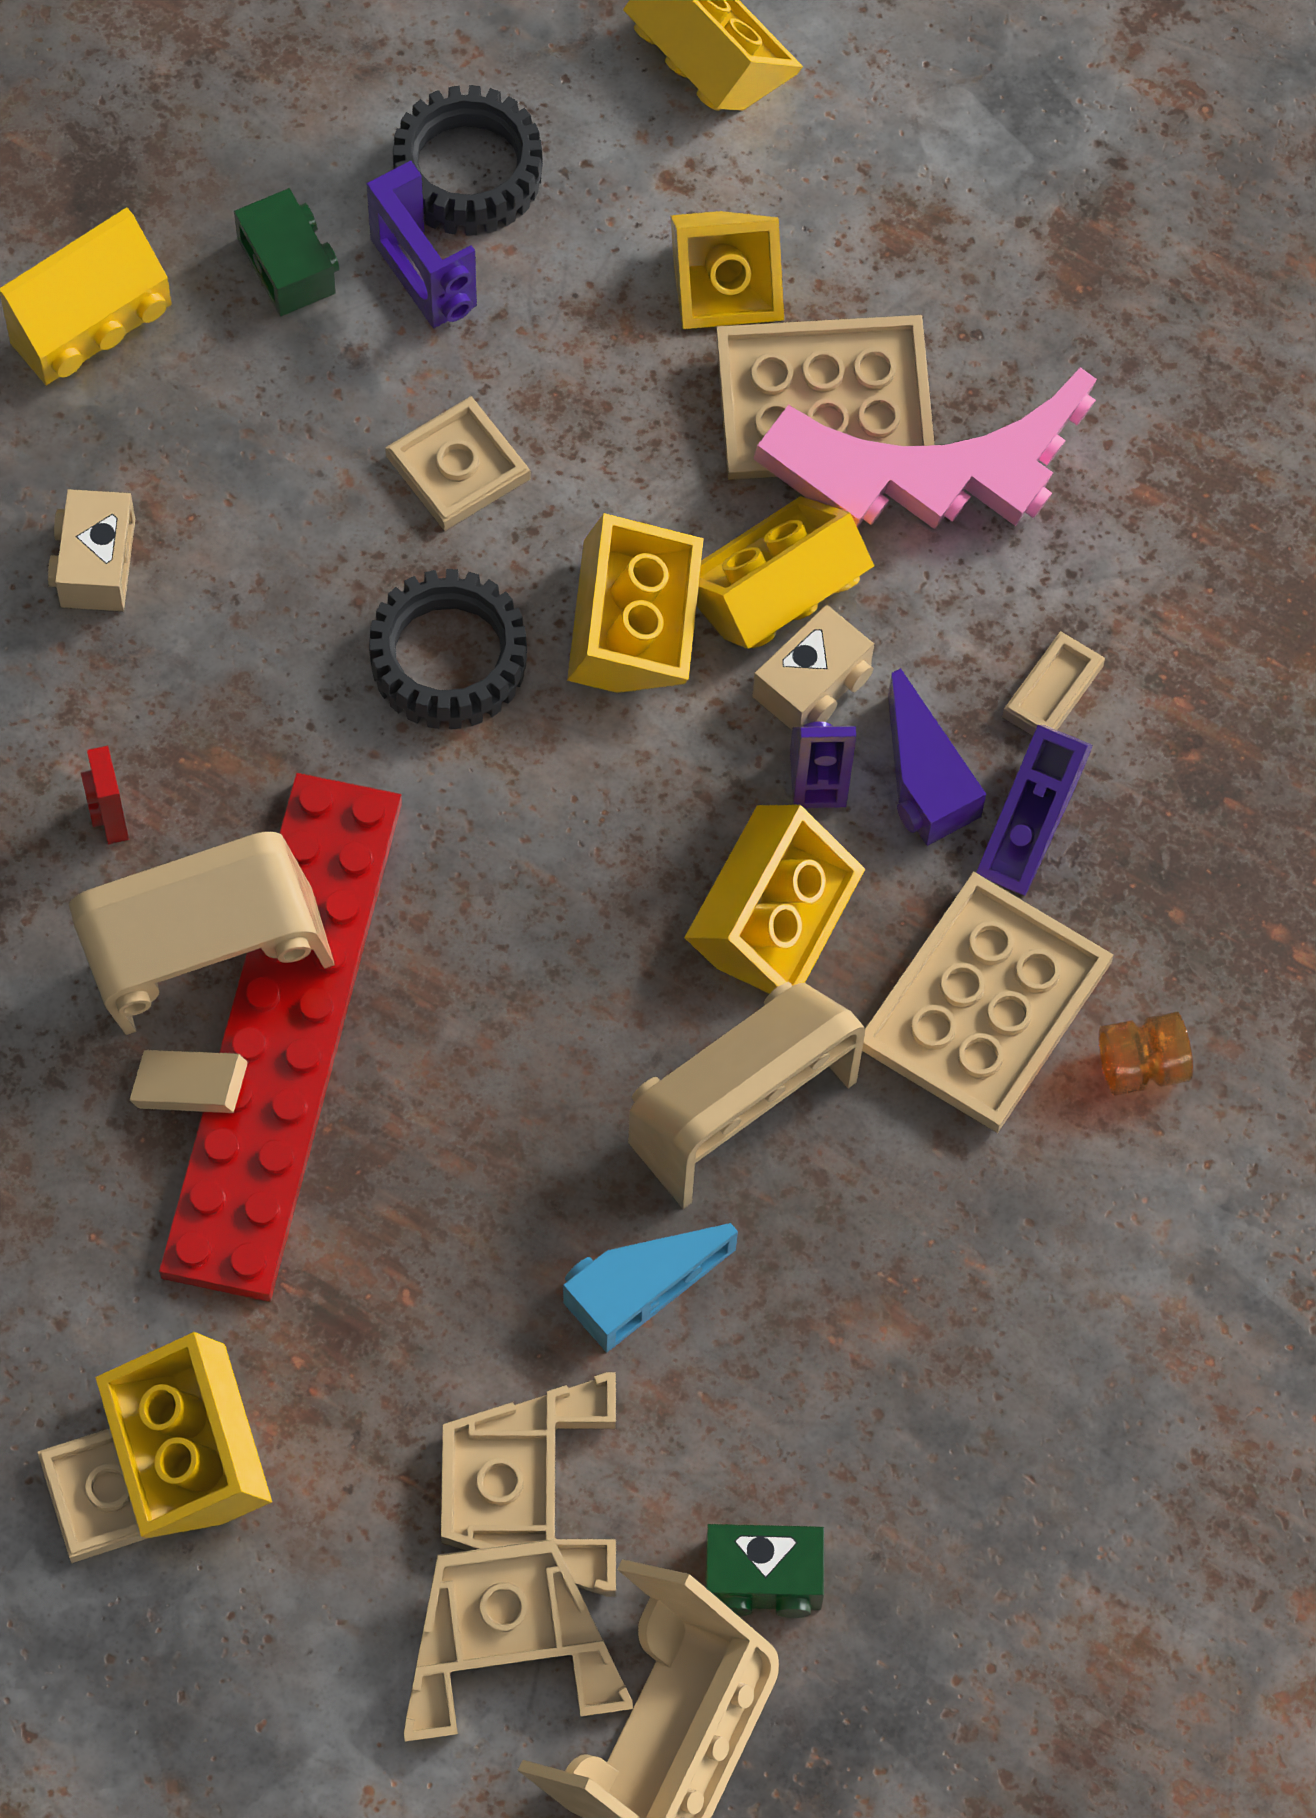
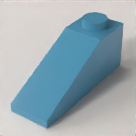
M729 1223L607 1250L594 1261L591 1257H587L577 1263L567 1273L565 1277L566 1283L563 1285V1304L607 1353L736 1251L738 1231Z

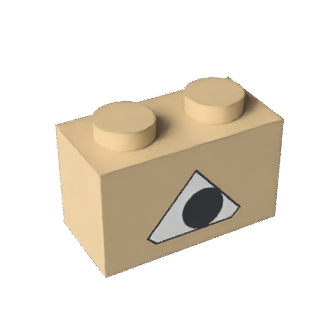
M67 490L65 509H57L55 514L54 536L55 540L61 541L59 556L51 555L48 567L49 587L57 588L61 608L124 612L135 527V514L131 493Z
M826 605L755 672L752 697L791 730L793 727H803L811 722H826L835 711L838 704L837 700L848 689L852 692L859 690L873 672L871 663L874 643L830 606Z

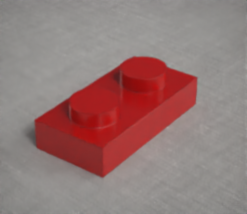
M109 746L89 749L87 754L91 770L80 773L92 826L94 828L104 825L108 845L129 840Z

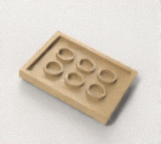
M922 315L717 326L716 344L728 480L777 477L753 458L757 445L788 405L823 426L862 440L898 446L934 445Z
M973 872L866 1027L862 1051L998 1133L1110 966L1114 955Z

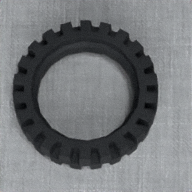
M469 85L468 95H461L460 86L448 87V98L444 99L441 92L437 90L429 94V105L420 99L413 105L412 115L406 112L402 117L400 128L396 129L394 135L393 169L412 161L422 175L423 214L425 215L426 225L436 229L440 222H444L445 233L456 235L458 225L465 226L466 236L477 235V225L483 224L486 233L497 231L498 220H501L505 226L515 222L516 211L523 215L530 207V199L535 200L539 192L543 167L540 133L536 123L532 124L530 113L525 108L519 111L518 101L508 96L502 103L501 93L498 90L490 88L486 97L481 96L480 86ZM464 126L485 128L504 137L514 147L517 164L512 176L493 190L472 195L450 193L431 184L423 176L418 164L420 151L426 142L443 131Z
M446 569V578H438L436 570L424 572V581L420 583L413 576L404 581L403 591L395 587L388 593L387 604L380 603L376 610V620H372L369 656L373 678L377 682L378 691L384 699L389 698L390 707L398 714L404 709L407 719L416 724L419 723L421 718H425L427 727L439 729L441 721H449V729L452 730L461 729L462 720L469 719L471 726L483 723L484 713L487 712L492 718L501 712L503 701L507 704L511 702L515 697L516 687L521 686L527 661V640L519 608L514 609L513 599L506 591L501 595L499 594L498 584L488 579L482 585L479 574L468 571L466 578L460 579L458 569ZM459 609L480 616L493 627L500 640L501 652L495 668L484 680L464 689L437 690L416 683L404 673L396 658V645L400 634L413 619L433 610Z

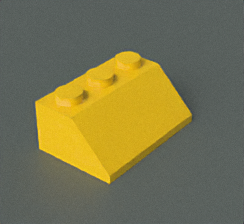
M629 0L623 8V11L636 23L634 25L636 33L645 41L657 45L667 56L665 62L669 68L678 75L688 78L698 88L696 92L698 98L705 105L716 111L721 109L743 111L796 76L803 68L792 54L739 0Z
M127 207L0 288V298L10 344L46 386L59 377L70 376L79 369L85 360L101 350H109L115 347L127 333L143 323L155 321L165 312L167 307L172 305L168 277L134 215Z
M800 496L701 560L696 606L725 640L747 649L756 648L770 642L776 636V631L790 621L800 620L814 613L818 608V603L831 594L843 592L855 586L860 580L859 576L874 567V564L850 512Z
M603 513L583 543L567 681L620 693L682 685L689 680L704 538Z
M757 805L684 938L718 970L769 994L786 982H790L792 986L798 983H805L862 877L865 868L801 805Z
M192 1332L95 1377L141 1537L151 1538L222 1525L272 1503L225 1344Z

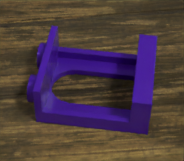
M409 161L366 183L370 240L429 324L434 329L447 321L455 322L465 317L472 308L477 306L475 249L470 245L443 260L440 258L423 234L422 175L412 161ZM401 244V246L403 247V249L406 251V253L408 254V256L411 258V260L413 261V263H414L415 266L417 267L418 271L420 272L421 277L419 276V274L417 273V271L414 269V267H413L412 264L409 262V260L407 259V257L405 256V254L402 252V250L400 249V247H399L398 245Z

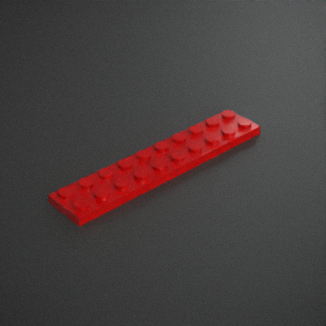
M296 773L280 834L284 837L312 887L335 965L324 969L313 949L305 958L289 963L280 962L278 958L267 956L262 948L247 952L219 1053L240 1054L248 1064L234 1113L203 1112L159 1270L161 1279L271 1302L402 806V794Z

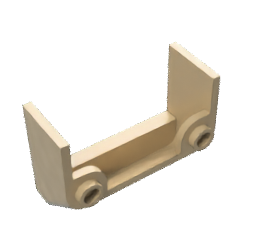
M276 832L252 834L86 890L75 896L69 903L75 930L104 1005L126 1035L137 1032L132 1016L143 1013L151 1007V1002L159 995L158 982L262 948L267 956L278 958L280 962L289 963L305 958L313 949L324 969L335 965L312 887L284 837Z
M790 982L783 983L767 996L764 1001L765 1006L662 1080L658 1077H653L644 1082L633 1093L632 1100L635 1103L629 1113L628 1143L682 1209L692 1203L696 1162L824 1069L830 1067L848 1089L857 1083L866 1029L850 1010L806 983H798L794 986Z
M622 1559L617 1570L650 1597L639 1621L638 1636L643 1650L656 1660V1663L607 1762L602 1758L584 1754L571 1761L566 1770L563 1771L522 1760L517 1771L570 1812L582 1818H711L777 1680L779 1671L777 1652L766 1639L690 1574Z

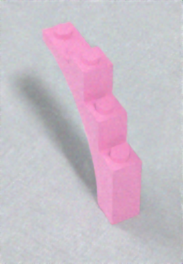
M1080 367L1052 398L1021 420L985 436L947 445L898 446L862 440L823 426L788 405L757 445L753 459L804 497L850 512L857 528L863 520L870 525L875 522L889 502V499L883 495L886 493L930 527L936 529L944 517L953 522L967 504L971 496L964 492V490H967L1016 526L1025 513L1034 518L1052 493L1045 486L1053 472L1038 461L1047 466L1066 441L1059 436V433L1070 420L1075 425H1078L1096 401L1089 396V393L1097 379Z

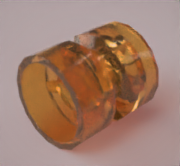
M1179 1012L1146 1017L1142 1027H1138L1133 1020L1100 1026L1098 1034L1100 1058L1107 1085L1114 1096L1146 1090L1148 1082L1151 1080L1158 1087L1190 1082L1192 1080V1050L1185 1023Z

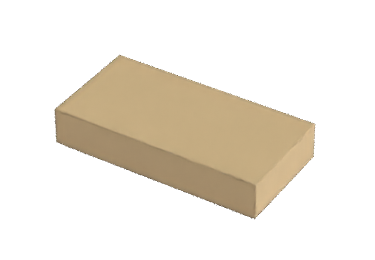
M1060 631L1003 710L1002 717L1032 736L1037 725H1046L1058 730L1102 669L1105 658Z
M144 1050L130 1101L140 1109L234 1113L248 1062L240 1054Z

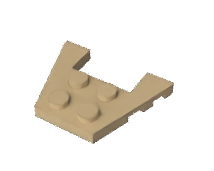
M606 1372L594 1376V1380L570 1388L565 1385L547 1391L545 1396L520 1404L508 1403L443 1424L442 1543L470 1551L554 1539L577 1587L606 1597H616V1539L555 1538V1430L615 1429L616 1372Z
M554 1539L437 1555L404 1726L405 1742L458 1734L450 1678L452 1671L572 1655L580 1716L633 1709L632 1699Z

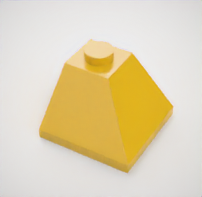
M725 211L670 215L674 272L683 329L784 321L778 217Z

